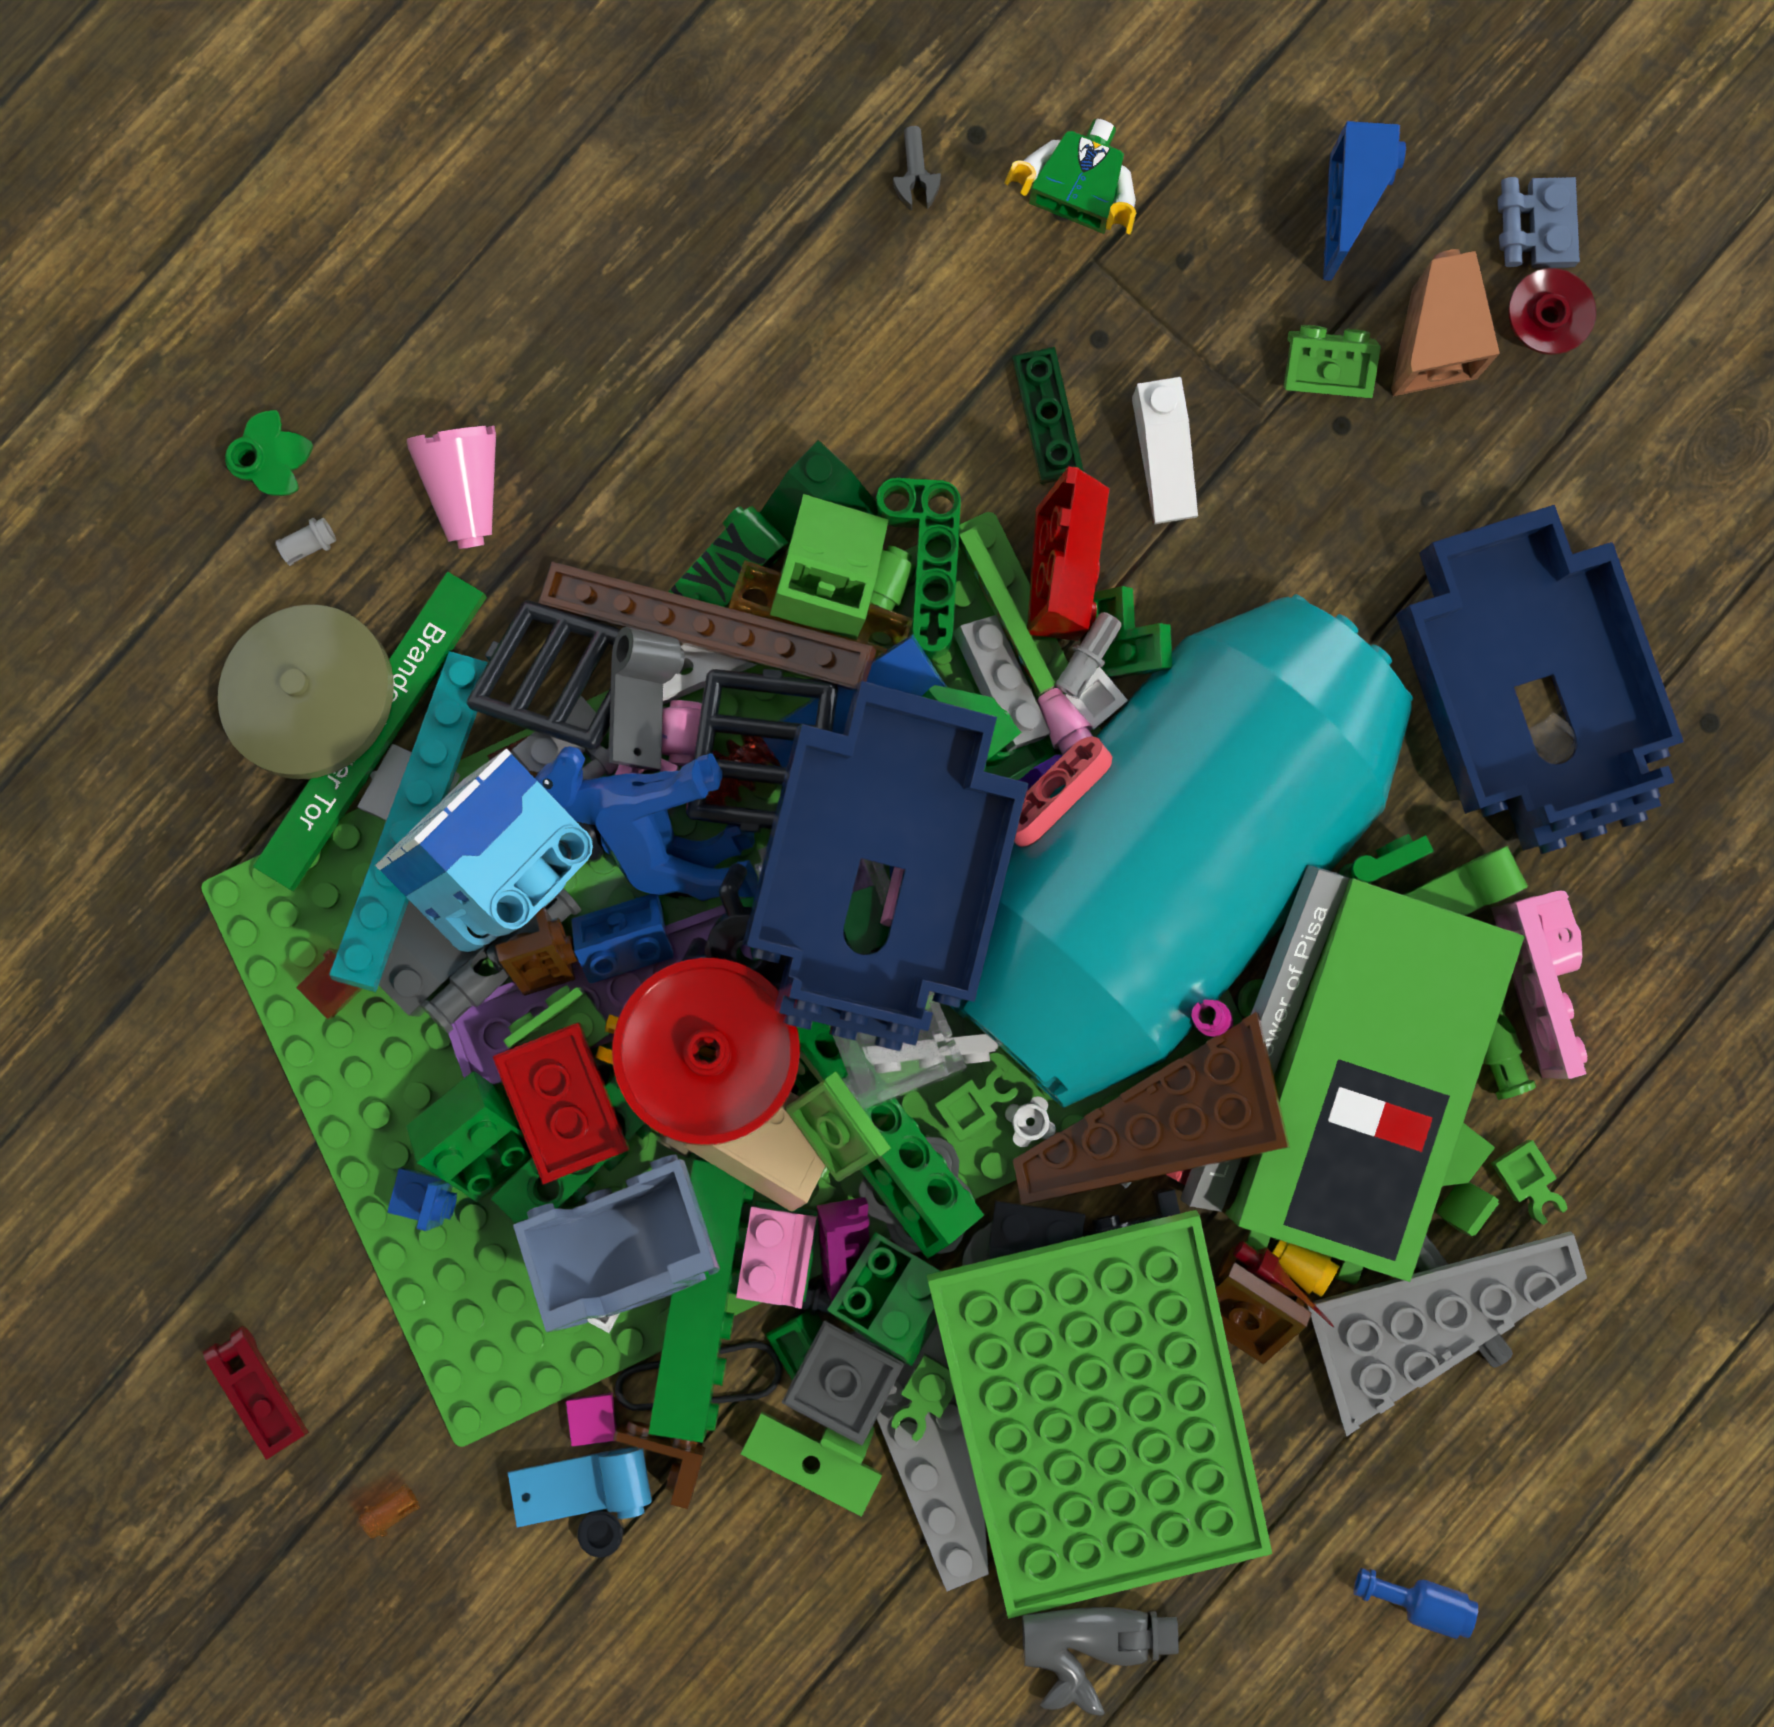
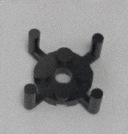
M735 863L729 868L718 891L726 913L714 923L707 941L700 937L694 938L691 941L682 961L696 958H718L737 962L758 972L779 991L787 956L781 955L780 962L774 963L762 959L752 960L745 957L741 952L740 946L743 945L752 907H744L738 894L747 875V869L742 864Z

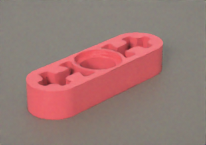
M1091 736L1076 742L1026 792L1014 840L1017 846L1026 847L1038 841L1108 771L1112 763V755L1099 738ZM1065 785L1064 789L1059 794L1052 798H1049L1050 795L1057 788Z

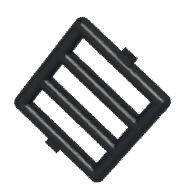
M526 600L522 602L500 642L493 641L485 654L488 663L467 698L468 707L473 711L589 750L597 749L610 727L611 687L587 730L568 724L566 721L609 644L614 645L615 638L621 629L534 601ZM532 620L553 626L510 704L490 698V694ZM570 632L591 638L550 715L547 717L527 710Z
M719 669L710 670L706 674L693 760H697L699 756L713 754L716 732L793 741L797 726L802 725L801 723L719 714L722 688L818 698L815 725H804L833 732L838 698L837 685L827 681L784 677V673L780 670L764 669L763 674ZM716 759L722 770V778L782 785L787 768ZM706 798L688 802L686 806V814L692 820L741 826L740 830L753 833H761V828L771 829L776 812L705 803Z

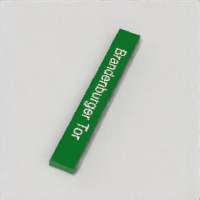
M447 571L389 659L393 672L394 693L391 710L382 732L371 747L350 765L329 775L309 780L253 865L255 869L287 889L295 891L446 661L449 651L452 652L487 597L483 592Z

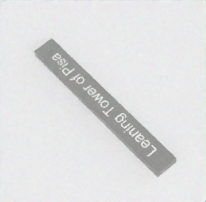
M1308 865L1251 1013H1259L1273 1076L1350 879L1338 873ZM1242 1158L1191 1169L1180 1200L1190 1207L1221 1212Z

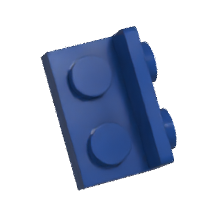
M648 894L572 918L574 952L589 983H596L674 957L673 948L665 930L663 907L658 895Z

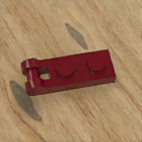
M241 1326L230 1333V1339L223 1344L215 1343L203 1351L207 1365L266 1460L309 1433L259 1352L253 1335L245 1326ZM240 1355L246 1366L234 1372L230 1365V1360Z

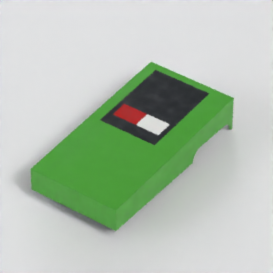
M1353 878L1349 879L1273 1076L1290 1148L1250 1156L1235 1201L1225 1212V1215L1237 1226L1250 1230L1246 1241L1248 1245L1255 1250L1267 1248L1270 1237L1343 1260L1340 1271L1335 1275L1334 1279L1352 1285L1358 1282L1363 1267L1411 1282L1525 938L1524 935Z

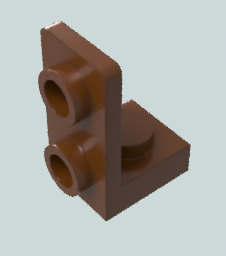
M629 1420L627 1426L619 1424L615 1430L613 1440L682 1459L681 1464L673 1462L666 1489L674 1491L670 1505L688 1509L706 1448L698 1446L695 1441L648 1434L650 1425L643 1422Z

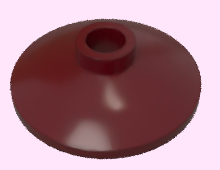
M1557 268L1542 269L1525 277L1513 291L1508 307L1509 322L1516 337L1531 350L1547 355L1563 354L1577 348L1590 335L1596 321V303L1590 288L1577 275ZM1544 310L1550 311L1554 316V322H1546L1542 318L1541 312Z

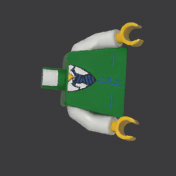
M1094 119L1086 136L1074 131H1067L1062 140H1051L1030 154L1024 161L1012 163L1004 184L1008 186L1010 182L1020 183L1023 186L1020 194L1023 196L1028 194L1032 185L1029 204L1102 234H1105L1106 229L1111 231L1113 224H1121L1126 227V234L1130 235L1136 216L1134 208L1136 199L1131 172L1122 165L1124 153L1110 146L1116 133V128L1111 123L1102 119Z

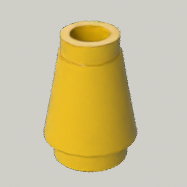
M1279 1240L1272 1252L1279 1258V1262L1287 1275L1308 1294L1313 1291L1322 1297L1339 1269V1265L1331 1261V1256Z

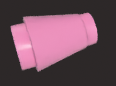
M1051 689L1037 699L1042 715L1050 730L1049 736L1053 748L1060 750L1062 755L1079 740L1093 736L1090 732L1092 725L1060 689Z

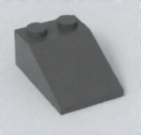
M409 900L379 986L408 1016L420 1017L425 1012L420 1004L424 1000L431 1001L450 983L449 977L483 947L471 952L458 950ZM467 926V930L470 933V935H472L475 938H480V935L475 934Z

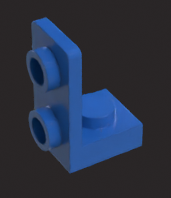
M399 1168L387 1213L418 1220L417 1229L428 1231L443 1225L444 1218L451 1219L457 1201V1193L451 1192L453 1186L437 1176Z

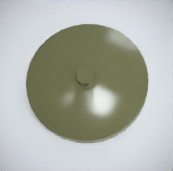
M300 605L282 609L253 625L231 650L221 672L218 687L220 719L234 747L245 758L263 770L274 775L292 779H310L329 775L350 765L362 756L382 732L393 701L394 679L388 655L378 638L364 624L350 614L322 605Z

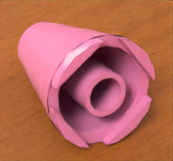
M477 426L441 431L433 435L432 438H425V435L408 438V450L448 542L457 541L458 549L485 545L483 536L492 535L496 447L495 426Z

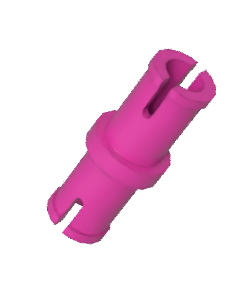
M1203 1000L1202 1004L1198 1002L1192 1009L1193 1022L1198 1030L1206 1036H1220L1233 1027V1017L1230 1010L1220 1001ZM1212 1012H1216L1213 1025H1210V1019L1213 1016Z

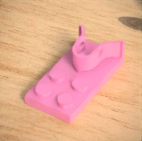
M1561 890L1525 898L1491 909L1497 927L1525 936L1512 979L1542 1078L1571 1079L1586 1074L1583 1063L1587 1062V1053L1581 1038L1575 1037L1570 1019L1574 1018L1573 1006L1569 996L1566 993H1562L1557 976L1580 969L1582 963L1581 931L1576 924L1568 901L1569 896L1565 891ZM1567 929H1568V930L1570 931V933H1571V939H1570V940H1569V933H1568Z

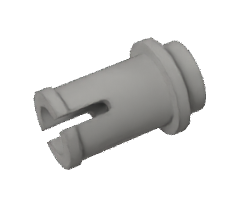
M312 518L309 520L310 525L283 539L276 540V546L282 558L289 566L322 548L325 551L331 549L330 544L336 542V537L324 518L318 521Z

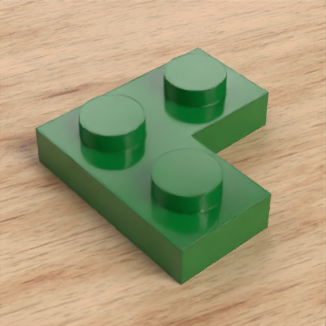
M1120 586L1094 592L1093 602L1097 604L1096 618L1099 614L1105 612L1121 622L1120 630L1102 658L1105 663L1103 667H1100L1110 680L1171 669V625L1157 623L1135 628L1133 588Z

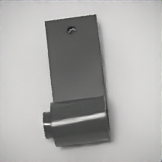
M623 627L615 638L611 669L609 763L655 772L661 770L663 684L670 681L675 674L682 670L685 660L684 650L681 648L677 638L632 627Z

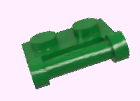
M1407 834L1375 850L1379 857L1378 859L1368 855L1361 856L1353 863L1342 866L1337 873L1347 878L1370 883L1434 852L1426 835L1413 841L1410 834Z

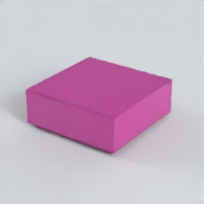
M613 1393L571 1398L566 1401L572 1446L615 1441L613 1437L617 1424Z

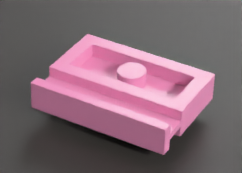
M751 1206L736 1298L802 1308L817 1216Z

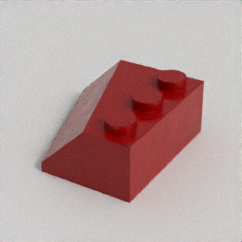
M1068 466L1036 508L1027 623L1030 635L1078 641L1096 620L1097 604L1093 602L1095 585L1097 584L1100 572L1099 558L1110 488L1077 467Z

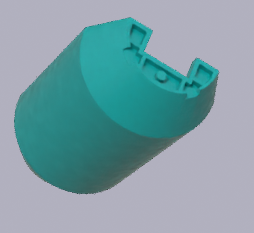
M1294 594L1292 597L1276 599L1185 637L1172 651L1171 669L1153 672L1130 697L1128 702L1121 707L1095 736L1100 739L1112 755V763L1108 771L1038 841L1026 847H1019L1015 843L1013 844L975 1002L961 999L959 1007H950L962 1018L967 1016L1032 1075L1030 1079L1062 1108L1164 1063L1196 1026L1192 1019V1009L1198 1002L1202 1004L1203 1000L1218 1001L1284 926L1308 865L1332 871L1384 811L1411 714V701L1413 697L1389 666L1392 659L1388 653L1375 644L1369 645L1357 635L1358 628L1347 617L1341 614L1333 617L1322 609L1310 604L1303 597ZM1065 785L1057 788L1050 795L1049 798H1052L1059 794L1064 789Z

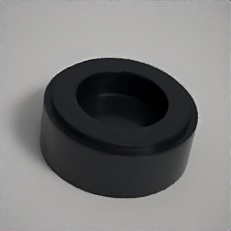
M607 1509L589 1512L579 1525L578 1542L581 1548L590 1556L598 1558L607 1557L619 1548L623 1540V1522L621 1519H618L615 1512H609Z

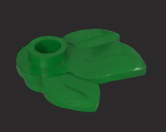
M277 410L258 413L247 422L243 437L234 440L228 446L225 453V463L228 470L235 477L244 481H253L261 492L271 496H286L299 490L297 479L292 471L298 469L307 461L313 450V444L299 434L281 431V418ZM248 453H254L256 457L255 462L250 466H243V457Z

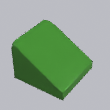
M1470 1182L1456 1184L1439 1207L1437 1214L1459 1232L1473 1237L1497 1207L1499 1200Z
M872 1426L863 1445L826 1427L821 1436V1447L856 1465H861L874 1434V1427Z

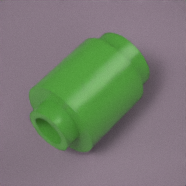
M890 545L886 551L882 550L877 578L869 604L870 609L885 615H891L893 608L900 606L917 569L910 562L912 556L906 551Z

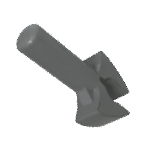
M909 126L904 130L908 172L904 177H894L893 185L900 200L912 211L911 190L914 188L915 182L918 181L920 187L926 191V206L929 209L938 194L941 173L930 175L925 170L921 129L918 126Z

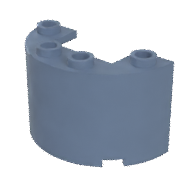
M676 1154L662 1157L650 1163L651 1171L626 1180L627 1188L614 1193H612L611 1188L596 1191L585 1197L587 1204L574 1209H555L553 1203L545 1204L527 1211L528 1219L513 1225L546 1332L586 1324L588 1322L587 1319L609 1317L637 1308L706 1280L704 1272L708 1271L709 1275L719 1272L720 1267L684 1160L678 1159Z

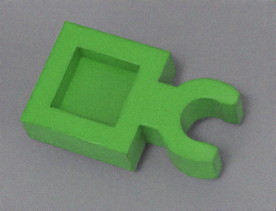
M1003 1068L991 1071L987 1075L985 1085L982 1088L978 1089L973 1080L970 1079L934 1104L960 1142L997 1117L990 1105L996 1101L1008 1102L1018 1094L1019 1091L1016 1087H1013L1004 1094H1000L995 1090L994 1082L1005 1073Z
M1526 1140L1491 1162L1514 1201L1521 1202L1528 1197L1529 1214L1538 1224L1544 1225L1548 1222L1542 1214V1205L1547 1201H1551L1558 1212L1563 1213L1567 1210L1565 1200L1559 1194L1550 1192L1546 1186L1557 1178L1533 1140Z
M926 1353L923 1354L901 1391V1395L911 1401L908 1406H903L894 1413L891 1427L897 1429L902 1419L906 1417L914 1418L917 1422V1428L913 1431L911 1437L912 1440L917 1442L926 1431L925 1417L927 1413L930 1412L941 1418L955 1394L947 1366Z

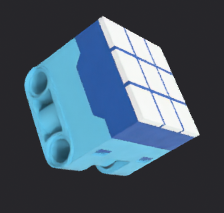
M505 749L464 778L375 866L455 948L460 951L471 952L489 944L497 936L507 935L527 924L539 910L546 906L564 888L566 882L585 864L592 854L593 844L587 831ZM559 840L568 844L571 850V859H567V850ZM467 926L475 934L480 935V938H475L472 935H470V933L467 930Z

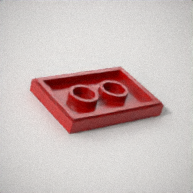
M580 1022L492 1056L543 1184L630 1149Z

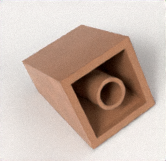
M1452 249L1435 255L1433 257L1434 260L1430 262L1412 288L1391 386L1393 396L1478 379L1500 354L1476 251L1461 254L1459 249Z

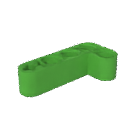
M1508 846L1475 858L1402 895L1465 916L1485 905L1496 903L1527 888L1528 885Z

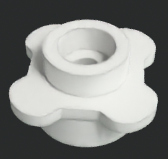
M1035 1096L1031 1099L1030 1103L1021 1106L1011 1104L1007 1107L1005 1117L1012 1123L1015 1132L1013 1141L1016 1145L1027 1147L1032 1140L1039 1138L1048 1139L1055 1134L1056 1127L1049 1121L1046 1112L1048 1103L1044 1098ZM1032 1117L1035 1120L1033 1126L1026 1124L1027 1118Z

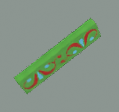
M972 528L959 534L958 545L993 614L997 616L1015 657L1038 699L1042 694L1053 689L1055 682L977 530Z

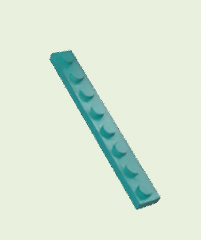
M450 651L448 653L329 975L334 981L373 992L377 991L409 899L375 865L448 795L477 715L476 711L468 707L467 698L488 663L486 661Z

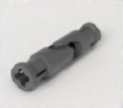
M564 888L544 906L551 918H559L561 923L570 914L577 915L581 911L579 905ZM536 914L521 928L507 935L499 936L485 945L449 977L450 983L431 1001L424 1000L420 1004L423 1010L447 1034L453 1030L452 1024L470 1007H478L509 977V974L499 962L495 945L508 942L512 936L519 933L539 932ZM486 958H489L496 971H498V973L487 977L478 974L481 964Z

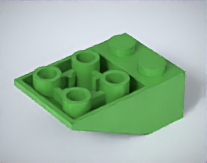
M803 494L770 615L857 640L866 620L875 586L888 519Z

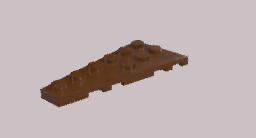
M1254 1012L1224 1034L1213 1037L1203 1046L1167 1065L1123 1092L1119 1097L1103 1107L1097 1108L1085 1115V1118L1067 1129L1054 1134L1013 1159L1021 1203L1026 1205L1290 1148L1259 1013Z

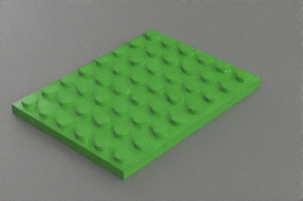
M1197 1210L927 1275L1008 1619L1272 1554L1201 1219Z

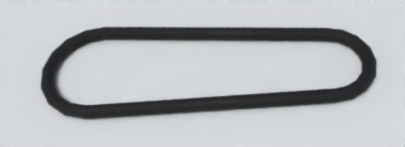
M756 1341L721 1347L720 1354L747 1348H759L767 1352L775 1364V1377L772 1383L763 1391L712 1397V1403L757 1400L772 1393L777 1388L782 1377V1364L776 1352L770 1346ZM660 1361L630 1367L619 1375L615 1383V1393L623 1407L631 1411L653 1409V1403L632 1404L628 1402L623 1396L622 1384L624 1379L633 1373L659 1368Z

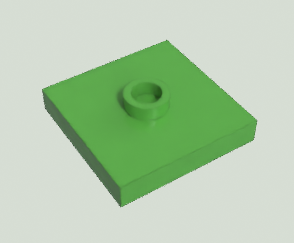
M837 1072L828 1076L785 1107L788 1114L838 1182L881 1157L891 1149Z

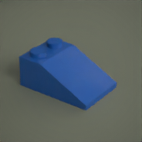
M1347 121L1330 153L1323 280L1332 281L1387 185L1393 184L1396 170L1402 169L1404 165L1406 143L1405 141H1399L1400 125Z

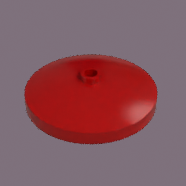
M696 958L677 962L663 968L645 980L631 995L622 1009L616 1024L612 1044V1059L616 1080L626 1102L635 1114L649 1127L663 1136L678 1142L698 1146H713L734 1142L749 1136L767 1124L778 1113L789 1097L797 1077L800 1061V1042L797 1027L783 1023L785 1014L774 1010L779 991L766 978L751 968L737 962L718 958ZM706 1046L713 1047L716 1050V1058L709 1063L699 1058L701 1049Z

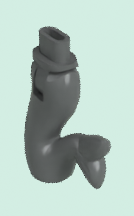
M1089 1607L1022 1615L1024 1666L1047 1669L1055 1672L1058 1677L1057 1682L1040 1703V1706L1044 1709L1057 1710L1074 1702L1079 1708L1089 1714L1098 1716L1105 1714L1093 1685L1085 1676L1081 1663L1067 1648L1077 1650L1102 1662L1118 1666L1143 1664L1148 1660V1654L1152 1661H1158L1159 1655L1178 1654L1177 1617H1157L1156 1611L1145 1613L1124 1608Z

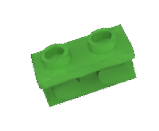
M1301 325L1300 331H1289L1287 340L1290 343L1284 381L1285 390L1364 398L1373 397L1381 345L1375 339L1370 338V332L1358 329H1344L1343 336L1326 334L1327 328L1316 325Z
M566 985L545 1000L549 1007L535 1018L529 1012L508 1027L512 1034L504 1039L503 1042L508 1048H514L577 1022H580L590 1048L611 1033L605 1031L607 1021L582 987H576L571 991Z

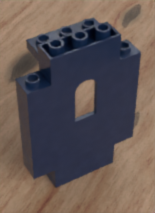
M1551 505L1435 541L1419 552L1434 598L1409 605L1396 614L1465 814L1480 809L1482 816L1486 817L1508 809L1522 850L1525 851L1538 846L1541 854L1566 847L1565 837L1579 833L1581 841L1608 833L1605 825L1607 823L1619 820L1623 828L1648 820L1646 811L1661 806L1659 800L1661 795L1658 788L1675 782L1669 766L1649 772L1647 764L1671 756L1668 748L1684 741L1613 542L1572 554L1556 507ZM1551 676L1574 741L1572 755L1563 764L1548 763L1537 753L1514 687Z
M861 681L855 684L843 735L804 724L797 726L743 940V945L754 948L752 953L754 958L779 963L781 955L787 956L774 1008L778 1013L785 1014L783 1023L810 1030L813 1021L831 1025L829 1030L831 1035L856 1040L858 1032L876 1036L874 1042L876 1046L901 1051L903 1043L916 1046L920 1029L929 1031L933 1012L925 1010L929 991L934 992L932 1001L954 1007L960 1006L961 999L975 1002L1028 787L1026 782L984 772L997 720L996 716ZM861 859L904 869L886 942L878 951L866 955L858 954L850 949L843 935L844 924Z

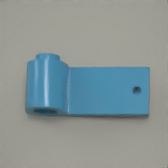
M636 1446L508 1472L517 1527L607 1509L609 1512H617L618 1519L631 1518L644 1514V1506L652 1502L643 1448Z

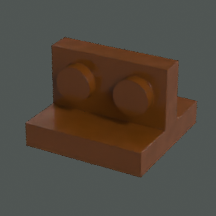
M1232 1246L1224 1254L1213 1279L1226 1340L1264 1365L1307 1326L1312 1313L1303 1307L1305 1302L1293 1293L1274 1284L1266 1283L1248 1272V1266L1233 1256L1235 1247Z

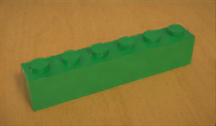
M696 1158L693 1162L691 1182L720 1270L713 1275H709L708 1271L704 1272L706 1280L671 1294L648 1434L703 1443L707 1430L715 1431L720 1404L712 1403L714 1385L723 1386L727 1358L719 1357L722 1339L730 1340L734 1313L727 1312L729 1294H737L741 1268L734 1267L737 1249L744 1250L748 1222L741 1221L744 1204H753L755 1190L705 1159Z

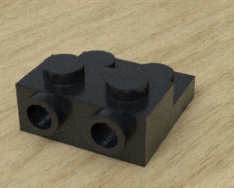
M995 1200L986 1260L1081 1238L1085 1214Z

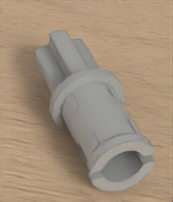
M1108 613L1099 614L1080 646L1075 644L1072 648L1074 654L1054 685L1067 695L1079 699L1097 667H1103L1105 662L1102 658L1120 630L1121 622Z

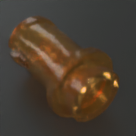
M403 1484L397 1491L372 1507L369 1504L365 1506L364 1513L358 1516L364 1531L371 1539L377 1536L384 1538L388 1534L387 1529L412 1512L420 1509V1504L413 1491L409 1490L408 1485Z

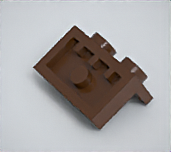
M545 907L536 913L539 932L519 933L512 936L508 942L495 945L499 962L524 996L576 980L572 963L577 962L578 958L574 952L573 940L571 936L566 937L560 919H552Z

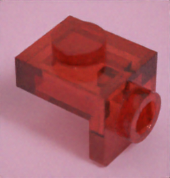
M331 948L323 954L325 959L296 987L327 1019H332L362 990V988L331 979L329 974L338 952L337 949Z

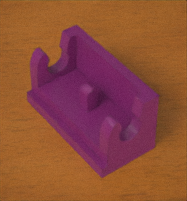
M866 1197L817 1206L822 1279L831 1303L869 1243V1217L867 1212L869 1210Z

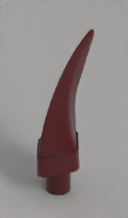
M1241 1241L1236 1246L1233 1256L1248 1266V1272L1266 1283L1274 1284L1293 1293L1330 1326L1334 1327L1326 1315L1290 1279L1275 1254L1266 1247L1255 1250L1244 1241Z

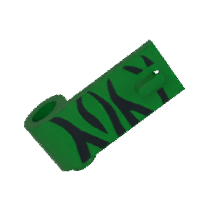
M739 506L723 521L722 525L725 527V530L668 592L726 608L756 575L766 572L784 555L790 543L753 506L745 510Z

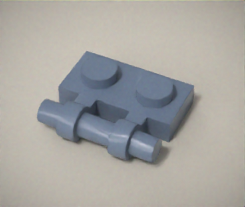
M1508 177L1502 179V195L1498 197L1497 201L1498 212L1503 214V233L1499 235L1500 250L1504 251L1505 266L1517 267L1522 265V252H1531L1532 268L1575 267L1580 262L1576 177L1532 178L1528 184V195L1519 193L1518 178ZM1520 214H1529L1530 233L1521 231Z

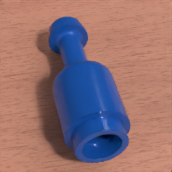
M1360 1568L1355 1580L1354 1595L1361 1597L1364 1601H1368L1373 1596L1405 1607L1407 1610V1620L1415 1626L1457 1639L1459 1636L1469 1638L1474 1630L1478 1616V1603L1469 1600L1466 1593L1423 1579L1418 1580L1413 1588L1408 1589L1376 1578V1570L1373 1569L1366 1570Z

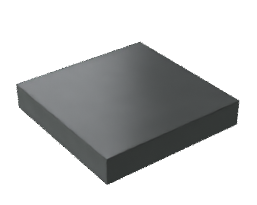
M824 1320L785 1393L782 1403L848 1439L863 1445L905 1363Z

